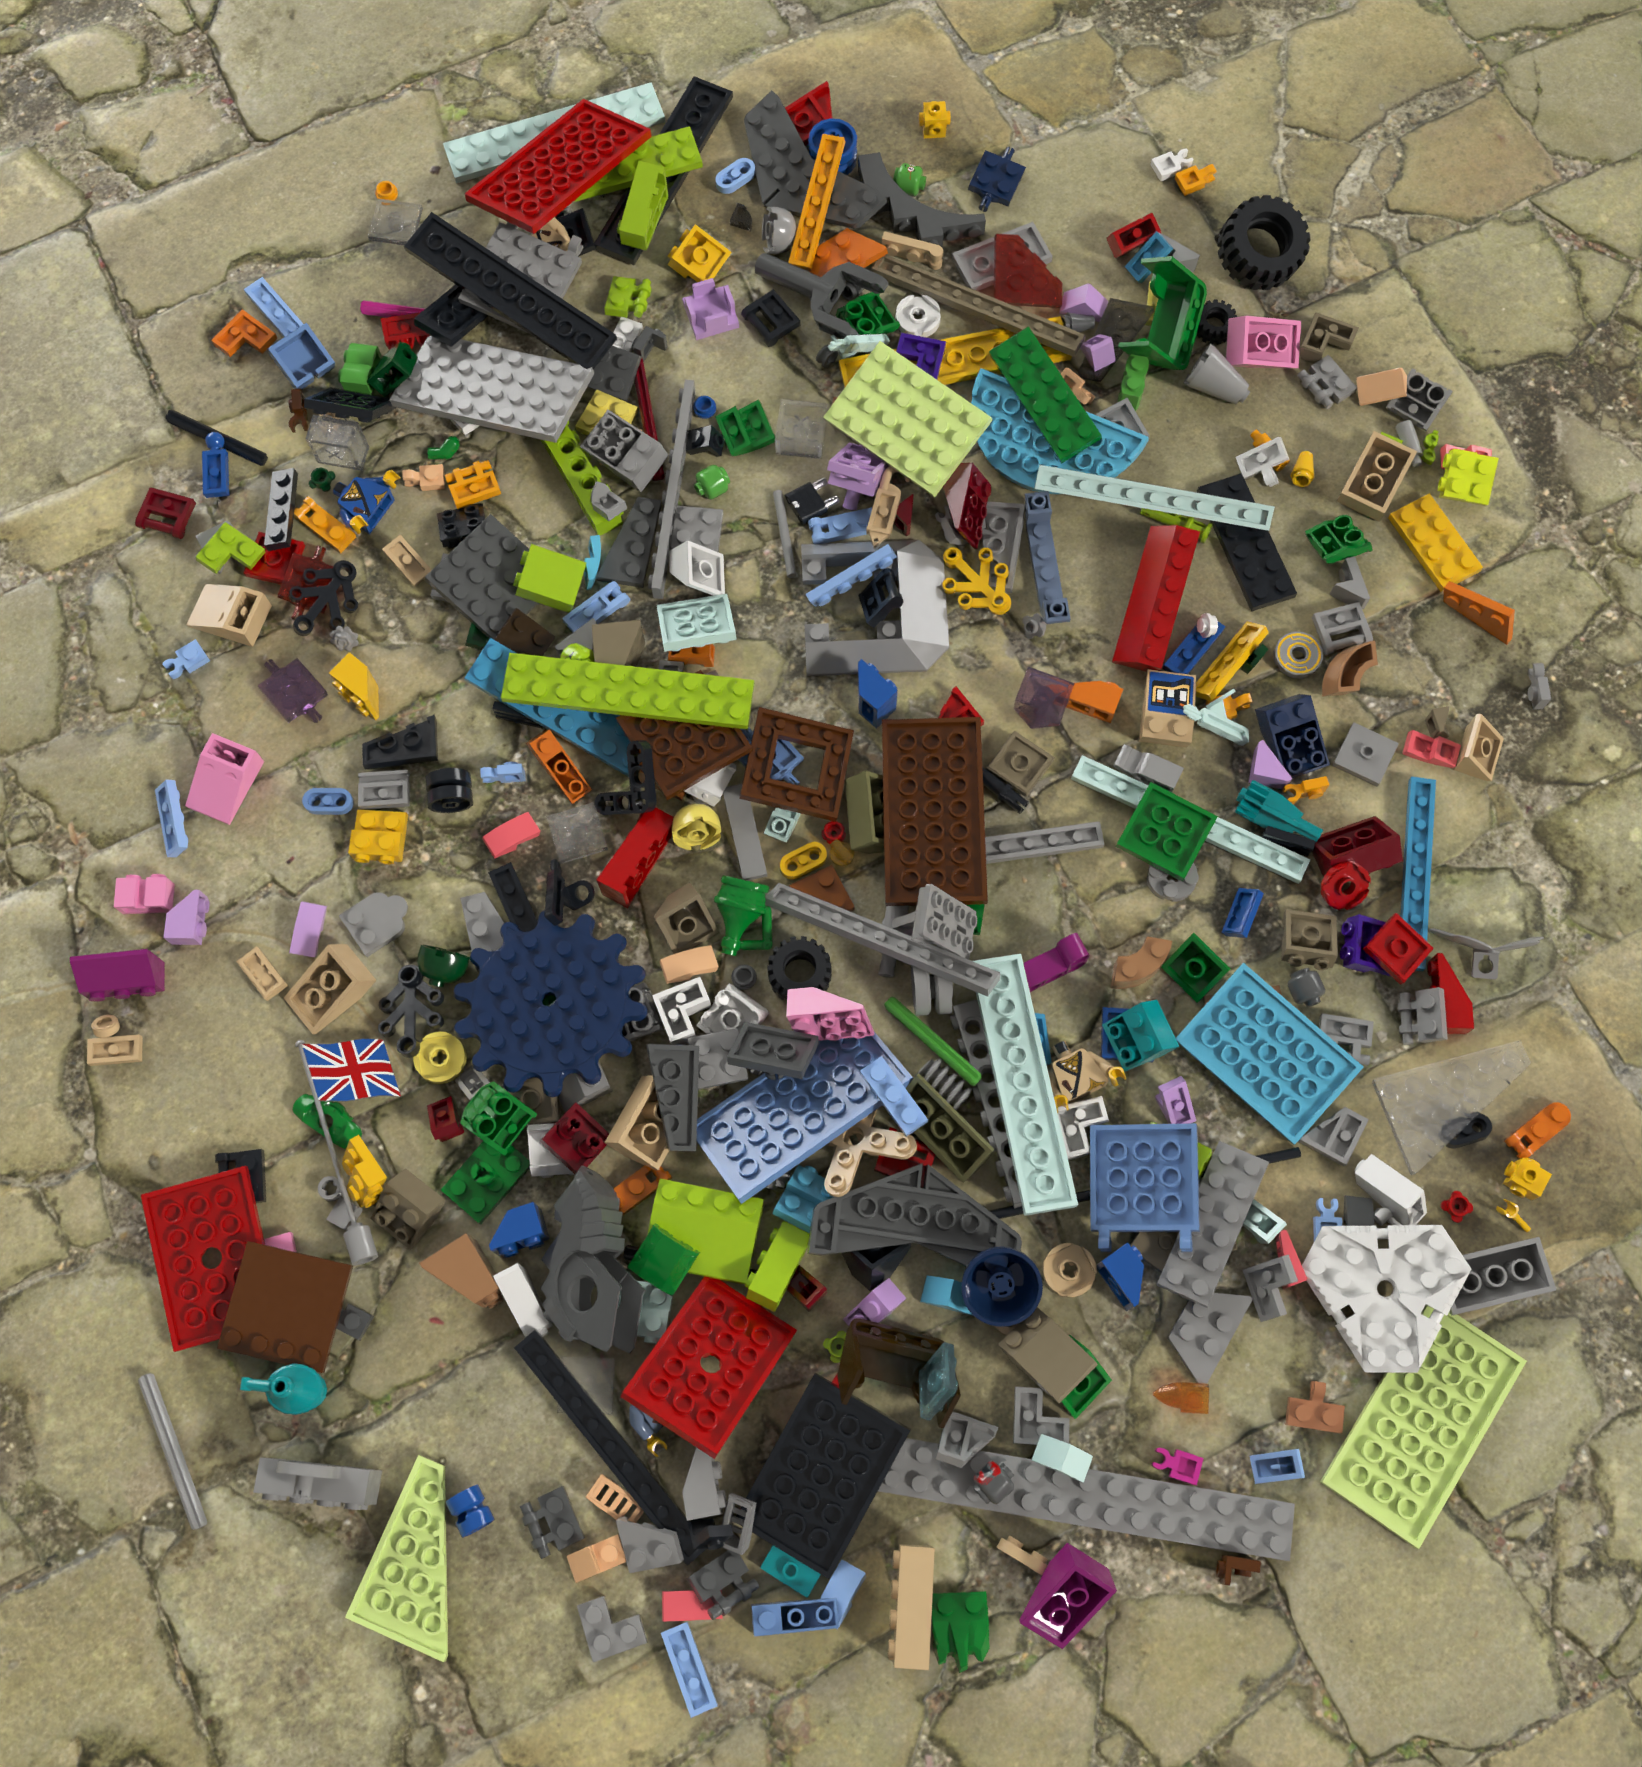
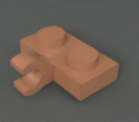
M1311 1381L1310 1400L1288 1397L1285 1425L1342 1434L1345 1406L1324 1403L1326 1383Z

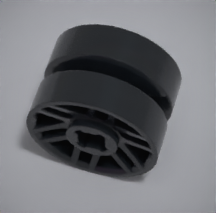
M443 768L434 770L425 776L429 810L437 813H455L467 810L473 806L472 782L469 771L461 768Z

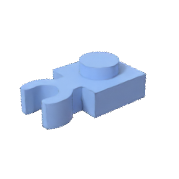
M195 639L175 651L178 656L176 659H167L162 665L166 670L175 667L168 674L172 679H177L181 676L183 670L186 669L189 673H192L210 662V659Z
M506 762L504 765H497V768H480L483 783L526 781L522 763Z
M1323 1198L1317 1199L1316 1209L1321 1214V1217H1313L1314 1241L1322 1226H1342V1218L1334 1217V1212L1338 1209L1337 1199L1331 1200L1330 1209L1324 1207Z

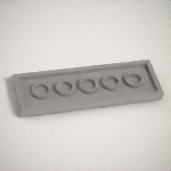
M1218 1142L1199 1186L1200 1232H1192L1193 1252H1181L1179 1232L1157 1282V1286L1208 1308L1269 1164L1268 1161L1224 1142Z

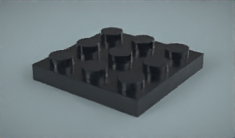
M332 387L304 399V408L312 409V412L315 414L335 413L337 418L357 417L358 421L370 423L372 420L380 418V416L388 414V412L397 408L392 406L388 397Z

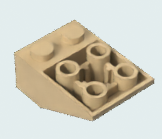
M205 584L186 626L253 647L272 605L264 593L243 586Z

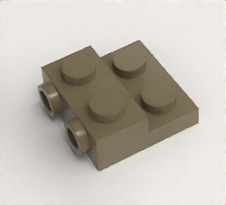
M1286 909L1283 915L1284 935L1281 940V961H1286L1293 967H1299L1303 964L1314 965L1315 969L1321 971L1333 968L1338 956L1336 916Z

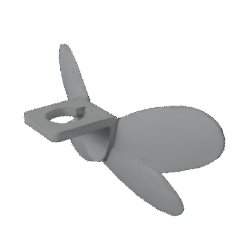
M1429 929L1430 932L1441 938L1474 948L1471 976L1483 979H1497L1499 954L1502 951L1530 947L1544 939L1542 936L1532 937L1492 948L1486 943L1468 936L1455 935L1438 929ZM1483 955H1488V960L1492 963V969L1488 973H1482L1478 968Z

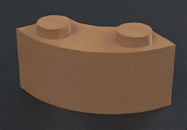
M1369 641L1348 648L1334 657L1328 665L1323 678L1322 697L1346 695L1360 690V680L1364 672L1370 667L1378 665L1375 641Z
M1146 937L1141 949L1137 953L1130 956H1118L1114 963L1111 989L1136 987L1152 978L1166 960L1172 941Z

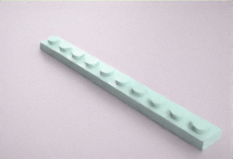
M1040 464L1034 487L1038 490L1268 531L1275 508L1270 505Z
M1083 755L1071 777V780L1134 809L1138 806L1148 785ZM1218 817L1205 840L1298 884L1301 882L1310 862V859Z

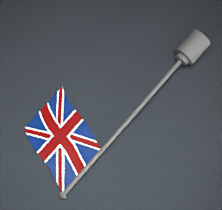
M358 1039L334 1044H305L303 1040H298L295 1043V1047H298L351 1221V1225L347 1227V1231L343 1234L352 1265H362L378 1258V1253L370 1227L368 1225L363 1226L362 1222H356L320 1101L349 1102L379 1096L401 1097L400 1090L383 1040Z

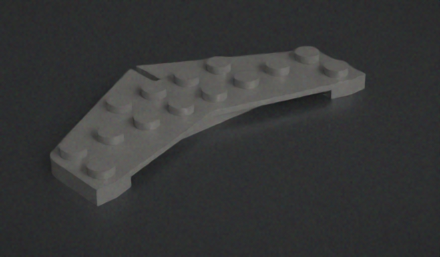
M771 90L744 118L760 195L764 207L784 208L793 216L801 217L815 160L808 153L779 96ZM838 171L824 222L852 229L860 228L887 203L886 197L878 190Z
M922 1163L851 1190L844 1196L833 1197L817 1204L812 1212L807 1254L823 1256L916 1243L967 1267L976 1255L989 1248L1003 1246L1021 1251L1022 1240L1015 1230L928 1164L925 1166L923 1188H920Z

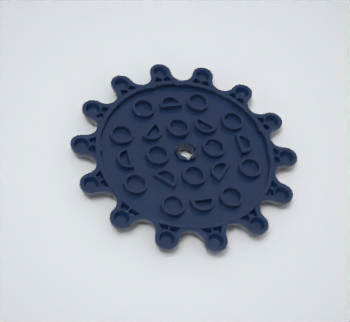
M542 911L538 916V924L532 931L522 932L515 923L506 922L500 929L503 945L498 950L490 952L483 948H475L471 952L470 960L479 969V976L472 982L457 984L453 990V995L458 1001L466 1002L471 1006L469 1016L455 1024L454 1034L459 1039L471 1037L480 1041V1049L471 1061L474 1070L483 1072L493 1065H501L505 1068L506 1076L503 1085L506 1091L515 1093L522 1088L527 1079L538 1078L543 1084L544 1093L548 1097H557L562 1092L563 1081L567 1075L578 1074L585 1083L594 1085L602 1077L598 1065L602 1055L612 1053L618 1057H626L631 1053V1042L622 1035V1028L629 1021L645 1019L648 1009L643 1003L631 1000L629 990L632 986L645 979L646 972L640 965L623 966L619 963V955L627 945V940L622 934L616 933L604 940L594 938L595 920L591 915L582 914L572 926L561 928L559 925L554 926L545 918V911ZM546 995L556 997L553 1005H543Z

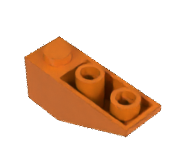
M545 729L526 743L545 771L572 804L592 790L550 729Z

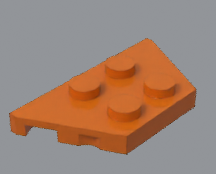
M846 228L817 247L810 273L822 277L833 267L846 262H851L865 268L888 254L885 245Z

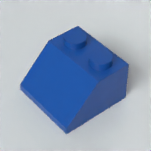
M1128 1243L1096 1265L1097 1271L1126 1312L1139 1304L1144 1264L1141 1262L1143 1256L1134 1245L1131 1247Z

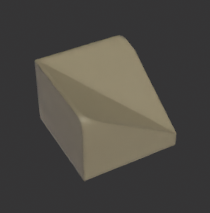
M1449 706L1432 709L1425 718L1431 738L1435 739L1438 736L1443 738L1449 737L1446 727Z

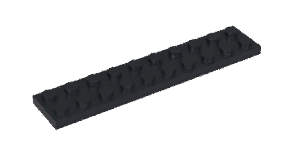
M694 76L659 134L690 126L698 151L701 153L733 99V91ZM690 171L666 177L668 199L657 226ZM628 187L594 242L597 251L635 265L643 250L621 244L620 234L617 233L618 223L622 220L631 187Z
M433 212L428 215L404 245L406 252L572 363L581 365L586 369L592 367L594 370L617 340L616 334Z

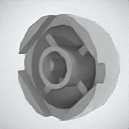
M767 207L766 210L769 211V214H764L762 222V241L766 239L768 246L763 247L764 252L767 254L787 252L793 246L798 228L795 218L784 208Z

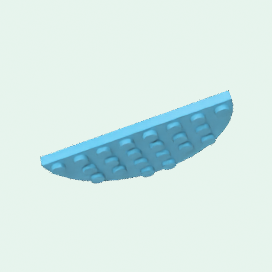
M980 368L972 390L971 404L985 412L993 420L978 439V445L989 463L1002 476L1023 488L1044 492V490L1034 488L1039 464L1115 478L1136 460L1149 441L1148 436L1086 411L1101 433L1102 439L1061 464L1006 379ZM1049 492V494H1061V493Z

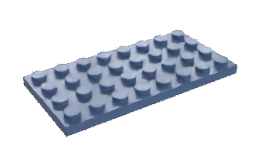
M875 1032L874 1036H866L860 1039L853 1037L837 1041L822 1040L819 1041L803 1079L783 1076L778 1079V1074H775V1080H771L765 1076V1073L697 1119L696 1142L742 1204L883 1105L860 1074V1070L882 1056L905 1089L913 1080V1077Z

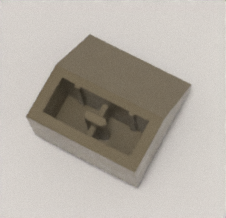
M404 1169L385 1184L370 1219L411 1250L437 1219L445 1199L407 1169Z

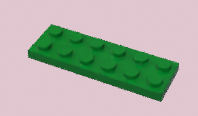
M1029 326L989 351L990 357L1061 464L1102 439L1101 433Z

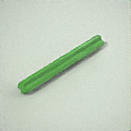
M890 997L885 1002L886 1010L970 1085L975 1086L981 1080L982 1076L979 1071L895 997Z

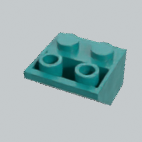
M1158 1000L1141 1002L1102 1025L1124 1071L1157 1059L1179 1047Z

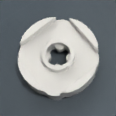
M909 295L899 302L895 320L899 321L900 327L898 329L902 333L928 337L939 327L941 319L940 307L933 298L927 295H922L921 297ZM913 314H922V319H915Z

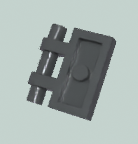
M564 1486L538 1497L541 1509L535 1512L530 1502L520 1506L524 1516L522 1521L524 1526H528L533 1538L532 1546L534 1550L537 1549L541 1559L551 1555L547 1544L555 1541L559 1551L585 1538ZM545 1517L551 1531L546 1535H543L538 1520Z
M727 1550L686 1578L700 1603L709 1598L712 1599L715 1605L707 1610L712 1620L720 1615H727L731 1612V1607L741 1600L745 1602L752 1597L754 1591L759 1589V1584L754 1578L747 1583L743 1582L740 1576L748 1572L749 1569L740 1554ZM731 1583L735 1591L727 1597H723L720 1590Z

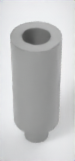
M1411 420L1400 422L1395 427L1400 440H1403V445L1417 451L1412 465L1413 467H1418L1422 464L1421 457L1423 456V451Z

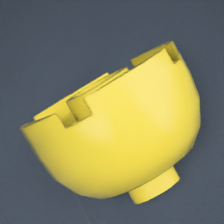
M696 803L689 804L677 811L673 818L671 828L673 841L680 848L692 850L691 846L701 845L700 850L715 845L721 838L719 817L709 806Z

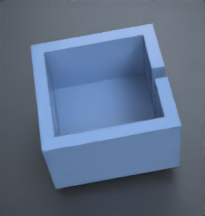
M307 323L268 348L269 355L294 389H304L314 382V376L319 379L335 368L334 360Z

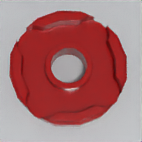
M1346 861L1338 863L1324 875L1321 883V895L1324 901L1334 909H1352L1361 904L1367 897L1371 878L1368 871L1356 862ZM1351 881L1350 887L1345 891H1341L1343 884Z

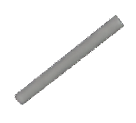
M776 490L773 492L786 573L788 578L796 577V569L783 493L781 490Z

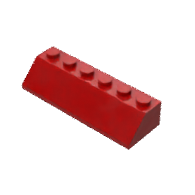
M1178 525L1150 527L1112 663L1145 672L1148 669L1161 671L1200 531Z

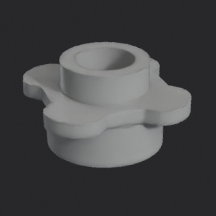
M1036 613L1032 617L1028 615L1023 617L1025 635L1028 639L1044 635L1046 623L1040 614Z

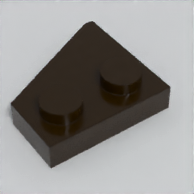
M516 608L494 640L516 653L543 656L555 639V636Z

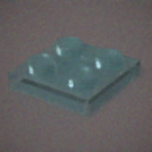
M944 1342L919 1371L920 1418L930 1421L938 1411L942 1410L944 1404L957 1391L958 1381L955 1377L957 1359L954 1357V1345Z

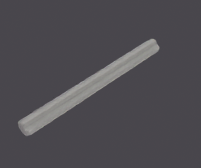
M151 1373L145 1374L138 1379L142 1394L191 1529H200L207 1524L206 1516L155 1376Z

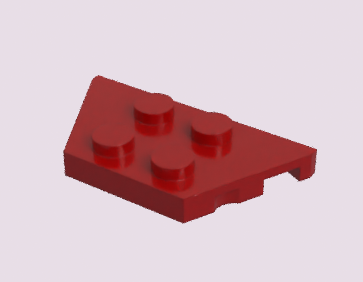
M827 81L785 107L805 146L809 144V133L814 125L822 120L833 119L830 87Z

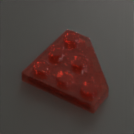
M996 234L994 237V298L1013 306L1060 308L1062 306V282L1060 279L1052 275L1046 268L1047 265L1035 252L1032 253L1024 244L1025 241L1019 235Z

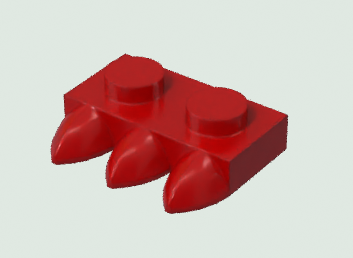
M421 312L380 318L384 340L389 350L399 340L410 345L412 349L415 338L422 347L427 337H430V334L414 325V318Z

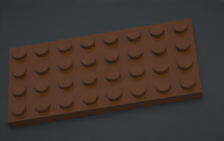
M980 717L882 719L885 905L917 906L919 889L926 887V884H933L965 905L987 904Z

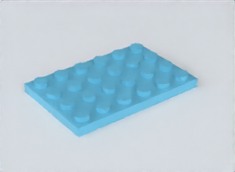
M1245 963L1240 965L1176 1037L1178 1044L1293 1145L1300 1140L1364 1068Z

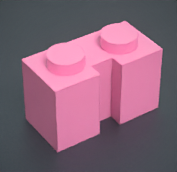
M152 874L151 877H146V879H141L139 875H126V878H116L114 908L122 914L168 913L173 908L175 884L163 874Z

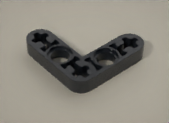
M646 740L632 741L627 747L630 791L598 794L594 805L599 814H639L651 812L655 809L657 799L652 749ZM640 770H642L645 775V780L643 783L640 782L638 777ZM624 796L628 799L627 809L622 804ZM606 801H613V805H606Z

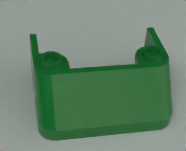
M1173 256L1141 259V264L1153 273L1150 289L1153 295L1158 298L1148 339L1139 338L1135 342H1119L1118 347L1128 355L1134 354L1147 357L1150 365L1171 370H1185L1189 364L1207 296L1206 285Z

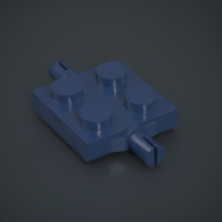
M1006 147L1003 156H998L985 150L973 175L968 190L983 198L979 205L981 211L984 207L983 212H987L991 202L1000 203L1007 207L1011 203L1026 169L1025 166L1011 161L1015 152L1013 148L1010 150V147Z

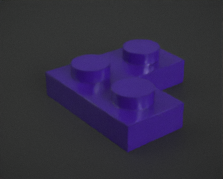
M901 333L896 352L907 360L917 361L916 366L938 380L946 341Z

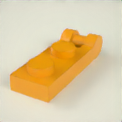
M309 496L302 501L303 504L299 508L296 507L294 509V518L340 554L356 539L353 531L347 529L344 524L316 504ZM311 510L313 514L308 518L306 514Z

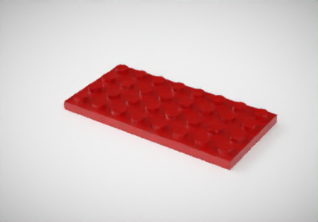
M582 99L465 193L466 201L535 234L652 137L651 129Z

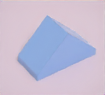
M1299 1449L1249 1456L1255 1484L1305 1478Z

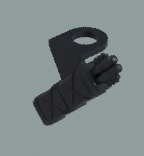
M553 859L550 861L551 871L547 873L546 877L547 887L544 915L550 923L556 926L563 922L564 905L576 911L592 902L595 891L592 884L586 880L577 881L566 887L565 879L561 875L560 862H557V859ZM581 885L588 889L589 894L585 900H581L577 896V889Z

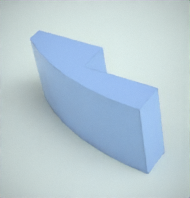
M841 1560L820 1598H837L839 1627L851 1609L852 1600L866 1578L865 1572L844 1560Z

